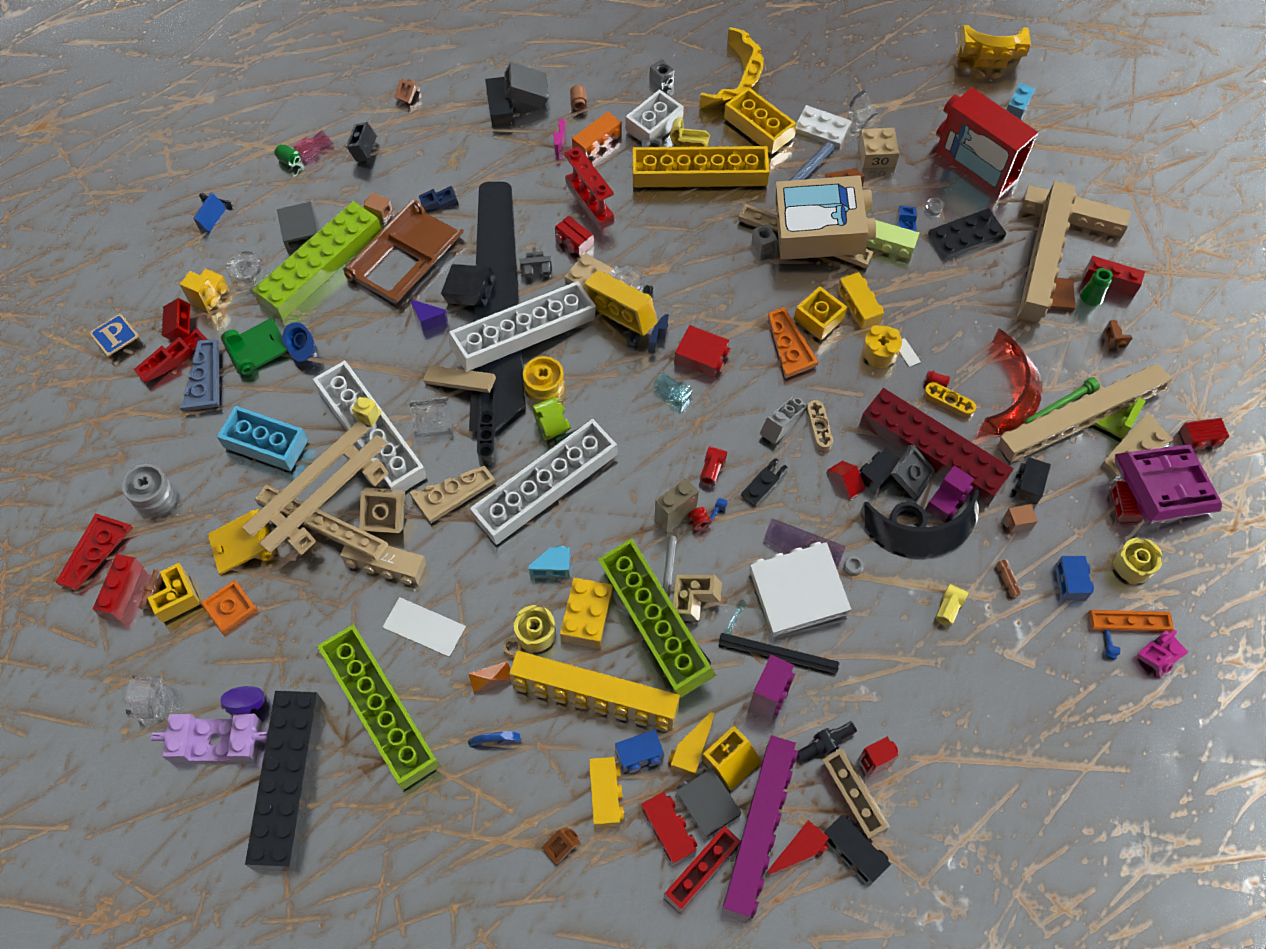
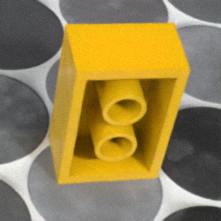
M573 577L560 631L561 642L601 650L613 597V585Z

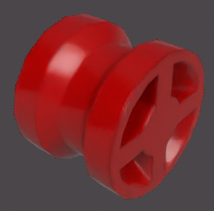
M698 507L688 514L689 520L693 521L694 530L704 529L712 522L711 518L706 515L707 510L705 507Z

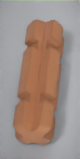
M1006 559L999 561L996 566L1002 572L1000 575L1006 588H1009L1010 596L1012 598L1019 596L1022 591L1016 585L1017 581L1012 570L1008 568L1010 567Z

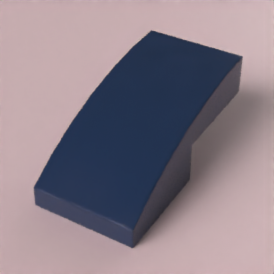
M452 186L438 192L432 189L419 195L424 210L439 209L458 202Z
M669 314L661 317L650 335L648 352L655 353L658 338H666Z

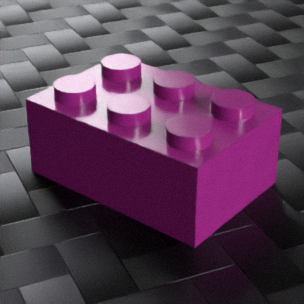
M770 655L754 689L748 711L769 721L772 720L773 715L778 716L795 677V673L792 672L793 664Z

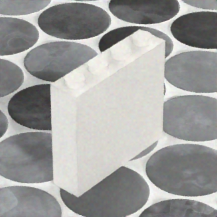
M816 542L805 549L801 547L795 548L790 551L791 553L785 555L778 553L773 555L771 559H758L750 565V573L772 637L849 615L851 607L827 542L822 544L821 542Z

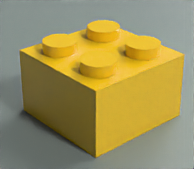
M819 286L796 307L794 320L818 339L822 340L844 320L847 306Z

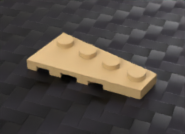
M1147 412L1102 465L1116 478L1120 473L1115 465V454L1163 448L1174 439Z
M482 466L462 473L459 477L445 479L442 483L425 486V489L411 491L409 494L431 524L492 486L496 481L488 469Z

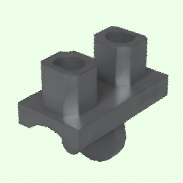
M532 247V252L526 253V258L519 259L520 269H522L524 277L533 276V268L540 267V275L550 274V266H552L551 256H544L543 251L536 252V247Z

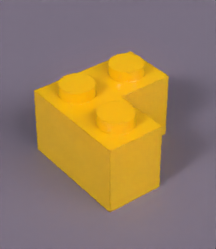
M206 268L201 275L189 271L180 283L190 305L208 313L217 304L218 299L226 292L228 287L224 276Z
M180 563L160 571L167 588L148 597L154 614L162 623L201 604L187 572Z

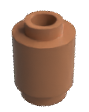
M575 85L570 89L571 106L577 111L583 110L587 105L586 89L580 85Z

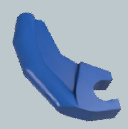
M511 731L484 733L469 739L468 745L473 746L488 742H498V745H511V742H520V733Z

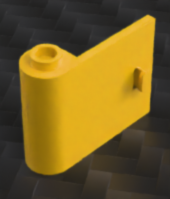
M260 509L252 510L208 533L219 575L254 557L262 561H268L276 554V549L269 553L260 544L270 534L268 523L253 537L243 528Z

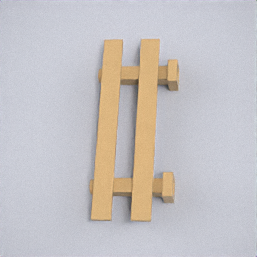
M358 421L243 526L244 530L253 537L267 523L272 522L276 528L260 544L271 553L288 537L290 539L288 542L302 555L316 540L304 527L300 530L298 527L360 469L373 486H376L388 475V471L378 459L371 460L388 443L376 435L360 451L356 449L353 444L369 430L367 426ZM341 455L349 460L287 518L280 513Z

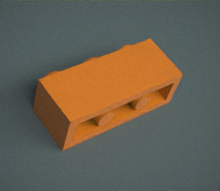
M606 112L572 137V149L579 146L587 158L594 156L600 149L606 147L611 141L622 134V122L611 113Z

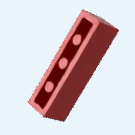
M724 826L664 893V898L681 913L739 847L741 840Z

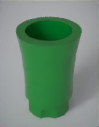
M1104 268L1097 269L1088 283L1081 289V300L1090 306L1101 305L1112 282V272Z

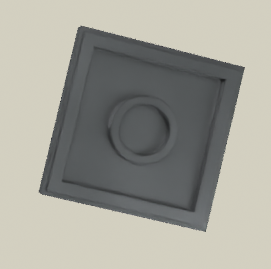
M909 445L891 472V475L913 499H919L936 470L914 445Z

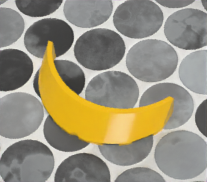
M732 27L728 30L727 43L738 53L743 64V76L739 86L735 89H722L715 95L701 93L700 109L723 104L733 99L747 87L751 89L759 80L763 70L764 59L759 44H756L746 31Z

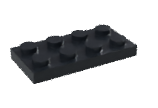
M987 208L930 229L928 235L944 259H948L1005 238L1006 232L991 210Z

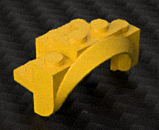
M962 25L957 57H973L974 67L1006 68L1008 61H1011V59H1021V57L1027 56L1031 46L1029 28L1023 27L1022 31H1018V34L1013 36H992L977 32L969 25Z

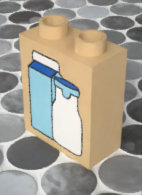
M861 176L776 182L775 206L780 260L865 254L867 240L876 238L875 218H866L865 212L872 210L871 189H862Z

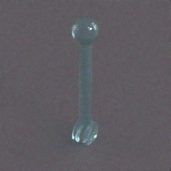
M744 600L738 602L739 606L728 628L723 633L731 635V629L741 609L746 606Z

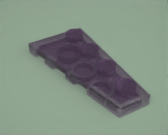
M773 518L764 537L787 554L791 553L790 551L795 548L801 547L805 549L816 542H821V544L827 542L836 569H838L846 548L844 545Z

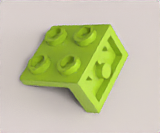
M1138 398L1135 404L1131 402L1127 409L1100 420L1094 425L1124 439L1131 430L1146 401Z

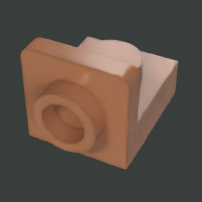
M401 79L394 98L410 104L415 91L419 92L420 89L413 80L407 79L405 81Z

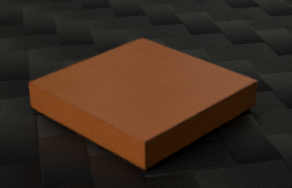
M1055 278L1056 288L1050 296L1053 299L1050 310L1074 311L1076 308L1074 279Z

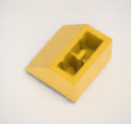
M735 726L731 727L702 755V761L709 769L713 768L721 782L731 792L762 763L749 740Z

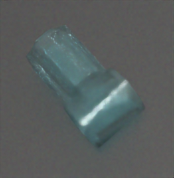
M660 373L654 382V387L668 395L669 399L677 406H682L693 393L690 385L683 381L677 382L665 373Z

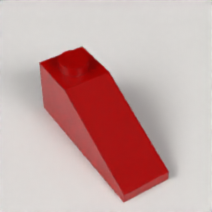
M808 820L765 875L768 878L813 859L816 854L821 857L828 848L826 842L829 837Z

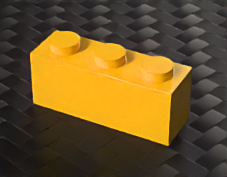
M859 272L840 278L838 291L860 328L863 330L881 323L884 309L878 304L874 292L870 291L866 279L862 278Z
M615 757L589 759L594 829L620 827V820H624L623 806L619 807L618 798H622V785H617V777L621 776L620 763H615Z

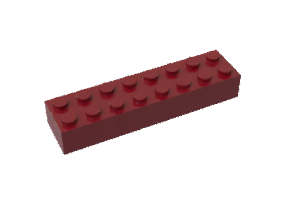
M882 388L862 414L859 423L861 426L902 452H905L909 445H914L934 467L935 473L943 478L946 477L953 466L973 477L974 480L971 484L973 489L969 494L972 495L975 490H979V501L987 506L991 504L1014 470L1011 466L885 388Z

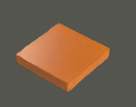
M235 579L201 602V605L223 635L258 611Z

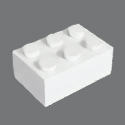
M659 89L625 116V130L641 142L642 139H661L671 131L673 121L677 117H683L684 106Z

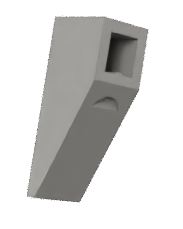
M792 396L767 417L760 435L776 444L804 413L808 405L800 398Z

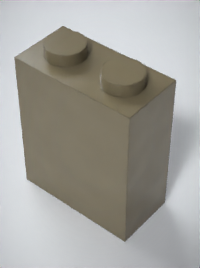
M685 478L655 500L654 520L666 534L688 519V514L697 508L699 491Z

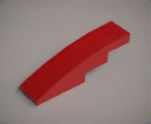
M196 328L184 339L179 336L167 348L160 346L133 370L146 383L195 354L198 341L208 339Z

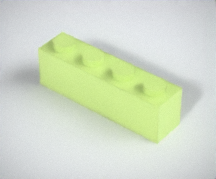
M875 220L876 238L867 240L866 246L911 259L919 232Z

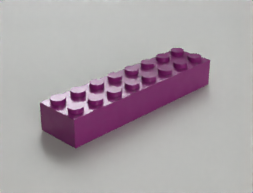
M773 735L770 736L722 907V916L747 923L749 918L753 919L756 914L759 902L755 901V898L761 893L765 880L761 878V875L765 874L770 861L767 852H771L774 846L776 835L772 833L779 826L782 815L778 810H782L787 792L784 789H787L788 784H790L793 773L789 768H793L798 751L794 750L796 742Z

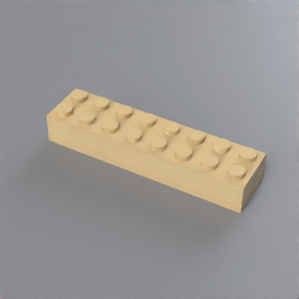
M1054 181L1045 199L1017 316L1019 319L1039 323L1042 317L1045 318L1047 310L1051 308L1053 299L1050 296L1055 291L1056 283H1054V279L1058 277L1060 268L1057 266L1063 257L1061 248H1064L1067 240L1064 235L1068 232L1070 226L1068 218H1071L1073 213L1071 204H1074L1077 193H1074L1076 185Z

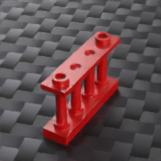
M579 146L565 152V158L573 167V173L566 175L565 181L599 226L614 220V214L606 205V198L614 195L612 189Z

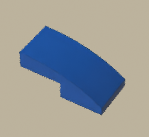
M899 206L898 227L917 232L916 207Z

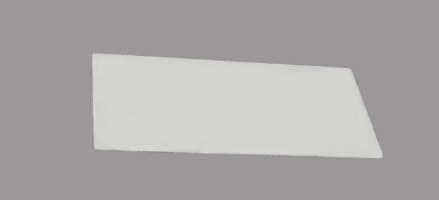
M401 597L397 600L383 625V628L449 657L466 627Z

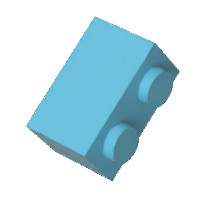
M1019 83L1007 107V111L1021 120L1031 101L1035 88Z

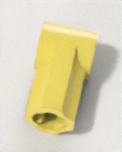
M949 584L935 619L943 625L951 626L969 592Z

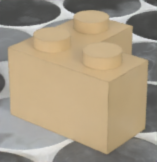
M676 575L673 605L682 620L699 621L701 602H720L722 582L716 575Z

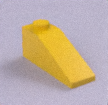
M710 712L678 743L676 751L671 750L668 762L671 763L670 770L695 778L715 713Z

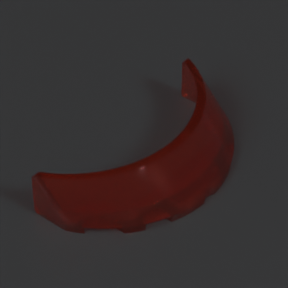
M998 329L993 338V343L1007 347L1011 357L1024 364L1025 379L1023 391L1012 406L997 415L984 419L980 431L994 435H1002L1025 424V420L1036 413L1042 399L1041 393L1043 390L1039 371L1032 359L1011 336Z

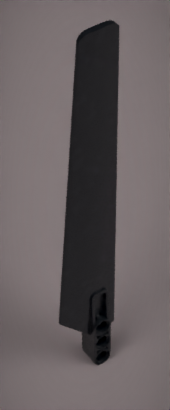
M484 182L479 186L476 266H490L496 276V282L492 287L486 306H474L473 322L519 304L512 187L507 182ZM522 349L471 370L491 373L496 377L490 393L472 390L470 393L469 431L477 432L478 460L480 465L485 467L495 463L496 431L525 406Z

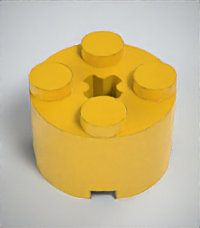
M875 325L871 327L866 334L862 347V356L866 358L868 364L876 368H886L897 360L902 346L899 330L888 326Z

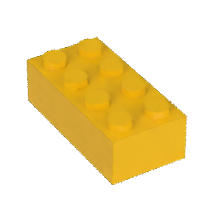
M749 87L725 104L724 118L760 146H767L770 154L776 152L795 135L797 123Z
M599 270L584 282L586 293L595 304L597 312L642 336L658 323L653 299L649 294H644L635 287H631L623 281L611 277L608 273H603Z

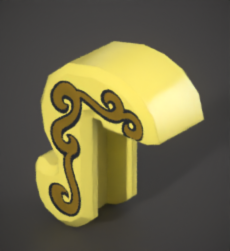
M677 117L673 121L670 138L677 147H708L710 135L707 131L684 129L683 117Z

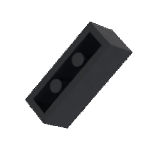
M504 77L485 79L492 127L511 125V118H514L513 108H509L512 105L511 99L505 97Z
M842 814L824 832L829 837L827 843L870 886L891 863L888 861V856L882 850H877L872 845L871 838H868L865 833L861 834L856 828V823L850 817H845Z

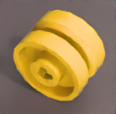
M541 356L530 360L525 365L523 370L525 393L530 400L539 403L551 397H556L558 400L562 396L565 388L563 367L557 360L552 357Z

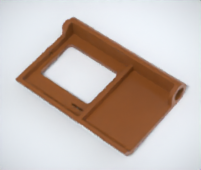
M411 199L343 268L344 275L347 279L354 280L392 303L397 304L463 234L464 230H457L425 213L423 206L417 200ZM397 247L419 259V261L388 291L365 277L393 248Z

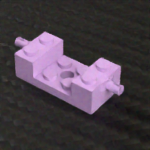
M169 714L165 732H152L151 741H164L162 757L170 763H256L258 742L266 741L268 731L260 732L261 720L255 714H233V719H195L191 714ZM220 736V742L215 746H211V738Z

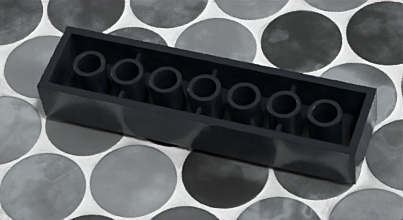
M275 691L245 860V865L250 869L296 871L322 706V698L317 692Z

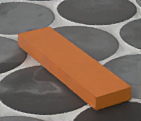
M1089 610L1088 612L1091 631L1163 633L1167 630L1170 633L1174 630L1171 612Z

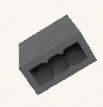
M510 62L504 72L505 97L542 108L549 98L546 73Z
M311 202L277 209L282 238L287 252L298 250L319 231Z
M713 768L708 771L703 769L695 775L696 779L691 782L686 780L677 787L678 790L675 795L703 840H706L724 826L739 818L742 813Z

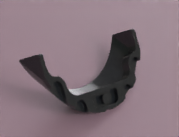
M979 490L973 492L970 504L959 516L947 523L932 527H912L897 523L879 513L869 502H864L860 511L863 526L869 535L871 534L884 545V548L892 552L896 551L911 558L942 556L963 544L974 530L979 516Z

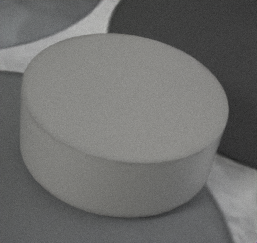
M856 555L847 557L844 562L845 572L851 576L860 575L864 569L862 558Z

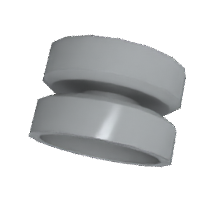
M153 464L135 466L126 473L121 483L122 492L136 510L142 513L151 514L161 511L171 502L174 494L172 484L162 470Z

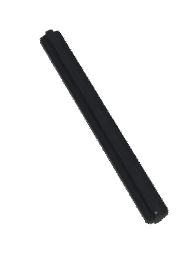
M721 633L719 638L720 645L768 657L773 655L784 661L832 673H837L840 663L835 660L726 633Z

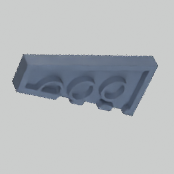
M217 339L201 340L197 343L193 358V368L189 372L188 386L185 387V397L180 405L182 412L219 407V342Z

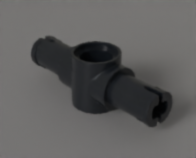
M852 721L836 729H823L813 736V740H811L809 745L798 750L797 756L801 763L817 754L819 756L822 754L827 756L840 748L842 740L856 733L857 729Z

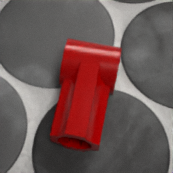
M711 446L708 447L700 481L706 485H715L720 469L724 466L728 451Z

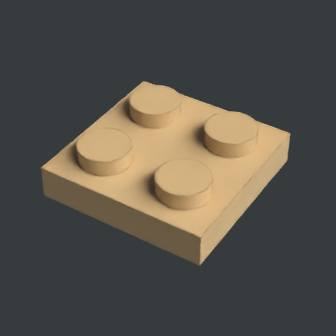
M584 253L565 275V281L570 284L578 281L585 290L584 282L597 270L608 273L611 276L613 268Z

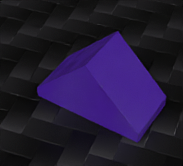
M412 300L414 314L423 332L447 323L448 318L445 309Z

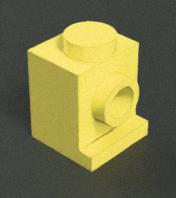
M360 396L351 408L357 421L373 427L382 413L373 400Z

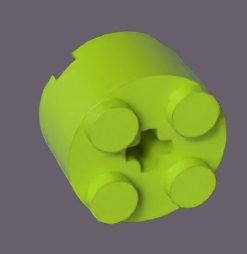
M551 397L532 405L534 418L538 427L544 430L542 435L546 441L571 429L569 421L563 416V413H565L564 407L561 402H558L556 397Z

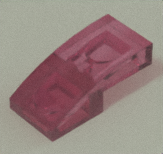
M321 130L310 140L307 137L302 139L294 146V149L305 159L325 150L333 142Z

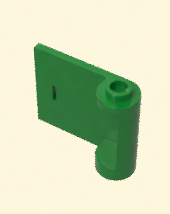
M273 317L241 334L237 330H228L221 335V341L239 374H249L258 367L288 352L283 343L282 334Z

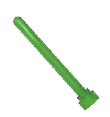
M1094 377L1085 380L1081 388L1027 418L1025 424L1032 422L1039 416L1043 417L1049 414L1054 409L1058 410L1085 393L1096 392L1100 388L1098 380Z

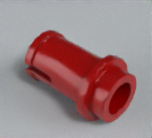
M932 370L927 372L925 381L928 384L932 382L938 383L947 388L950 376L938 374Z

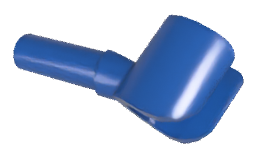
M717 499L715 508L709 516L711 520L714 519L719 509L726 510L728 500Z
M1105 630L1104 633L1107 641L1105 655L1117 659V655L1121 653V648L1113 646L1110 631Z

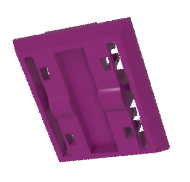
M1190 444L1115 454V465L1122 479L1127 481L1138 503L1136 506L1145 523L1222 511V501Z

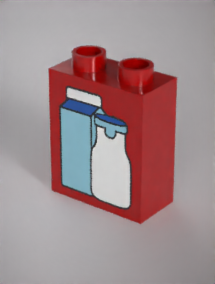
M972 87L961 97L955 94L947 101L943 112L947 114V118L941 123L936 132V136L940 138L936 153L999 197L1020 178L1038 131Z

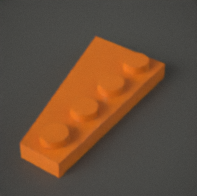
M782 307L769 312L768 319L785 379L818 366V360L786 308Z

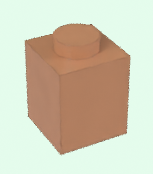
M373 192L365 199L363 204L364 209L375 215L381 222H385L393 211L390 199Z
M1032 504L1009 508L1003 518L1010 534L1032 530L1038 522Z

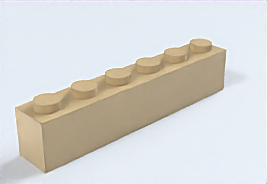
M1028 185L1020 211L1041 216L1045 199L1050 190ZM1076 197L1074 204H1071L1073 213L1071 218H1068L1070 224L1122 237L1128 228L1131 215L1130 210Z

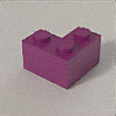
M953 466L943 479L939 489L928 502L925 510L944 523L948 517L952 519L958 511L956 508L958 504L963 505L972 491L973 486L971 484L974 478Z

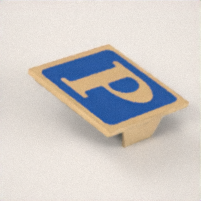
M121 313L89 332L107 356L112 355L140 337Z

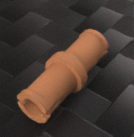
M153 570L148 585L144 587L145 592L138 608L143 610L146 602H148L145 611L152 610L148 597L161 591L159 590L163 582L161 574L157 579L160 570Z

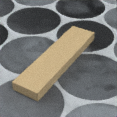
M429 365L423 381L425 384L490 393L496 377L491 373L466 372L462 369Z

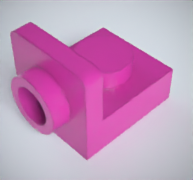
M1176 629L1170 633L1167 630L1157 637L1159 642L1156 643L1173 653V664L1188 653L1186 648L1176 639L1175 635L1178 633Z
M1152 641L1138 653V659L1155 668L1156 676L1159 678L1165 673L1168 674L1174 666L1173 653Z

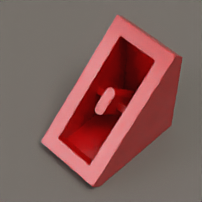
M841 461L827 470V473L850 500L866 490L856 465Z

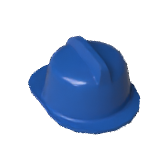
M292 322L286 326L282 334L285 347L294 360L299 362L306 361L311 357L315 349V342L311 332L299 322Z

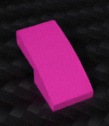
M565 118L558 119L559 132H553L555 156L561 154L565 144Z

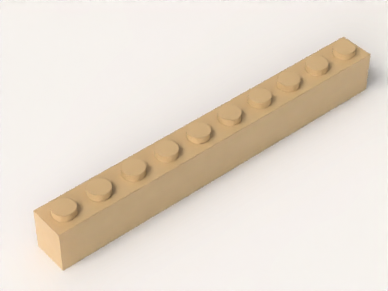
M1158 363L1151 367L1146 366L1138 373H1131L1123 380H1116L1108 387H1101L1093 394L1084 395L1078 401L1069 402L1058 410L1054 409L1043 417L1039 416L1028 424H1022L1011 432L1003 433L1000 437L998 448L1009 462L1013 463L1100 420L1127 409L1130 403L1135 404L1138 398L1146 400L1167 390L1172 378Z

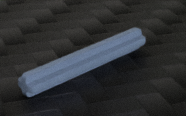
M827 142L790 181L804 180L834 150V144Z

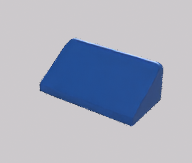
M213 193L209 194L194 216L198 229L206 232L212 230L226 209V206Z

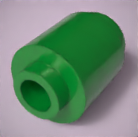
M282 144L276 147L274 155L278 160L290 167L299 164L300 153Z

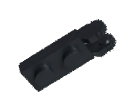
M774 458L767 468L765 467L741 492V496L755 507L779 483L780 478L788 470V466L783 465L777 474L772 472L778 465L779 460L777 458Z

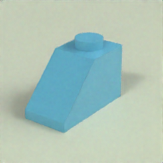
M556 546L547 549L529 565L530 577L570 578V548Z

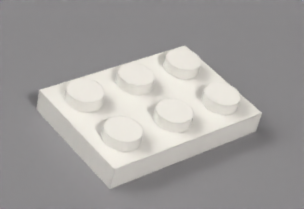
M806 105L796 124L795 133L823 143L831 142L835 147L840 148L852 121Z

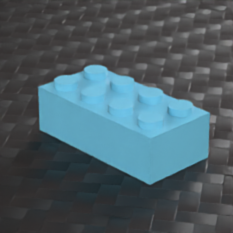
M238 406L234 407L217 435L223 448L288 471L292 470L308 442V438L302 428Z

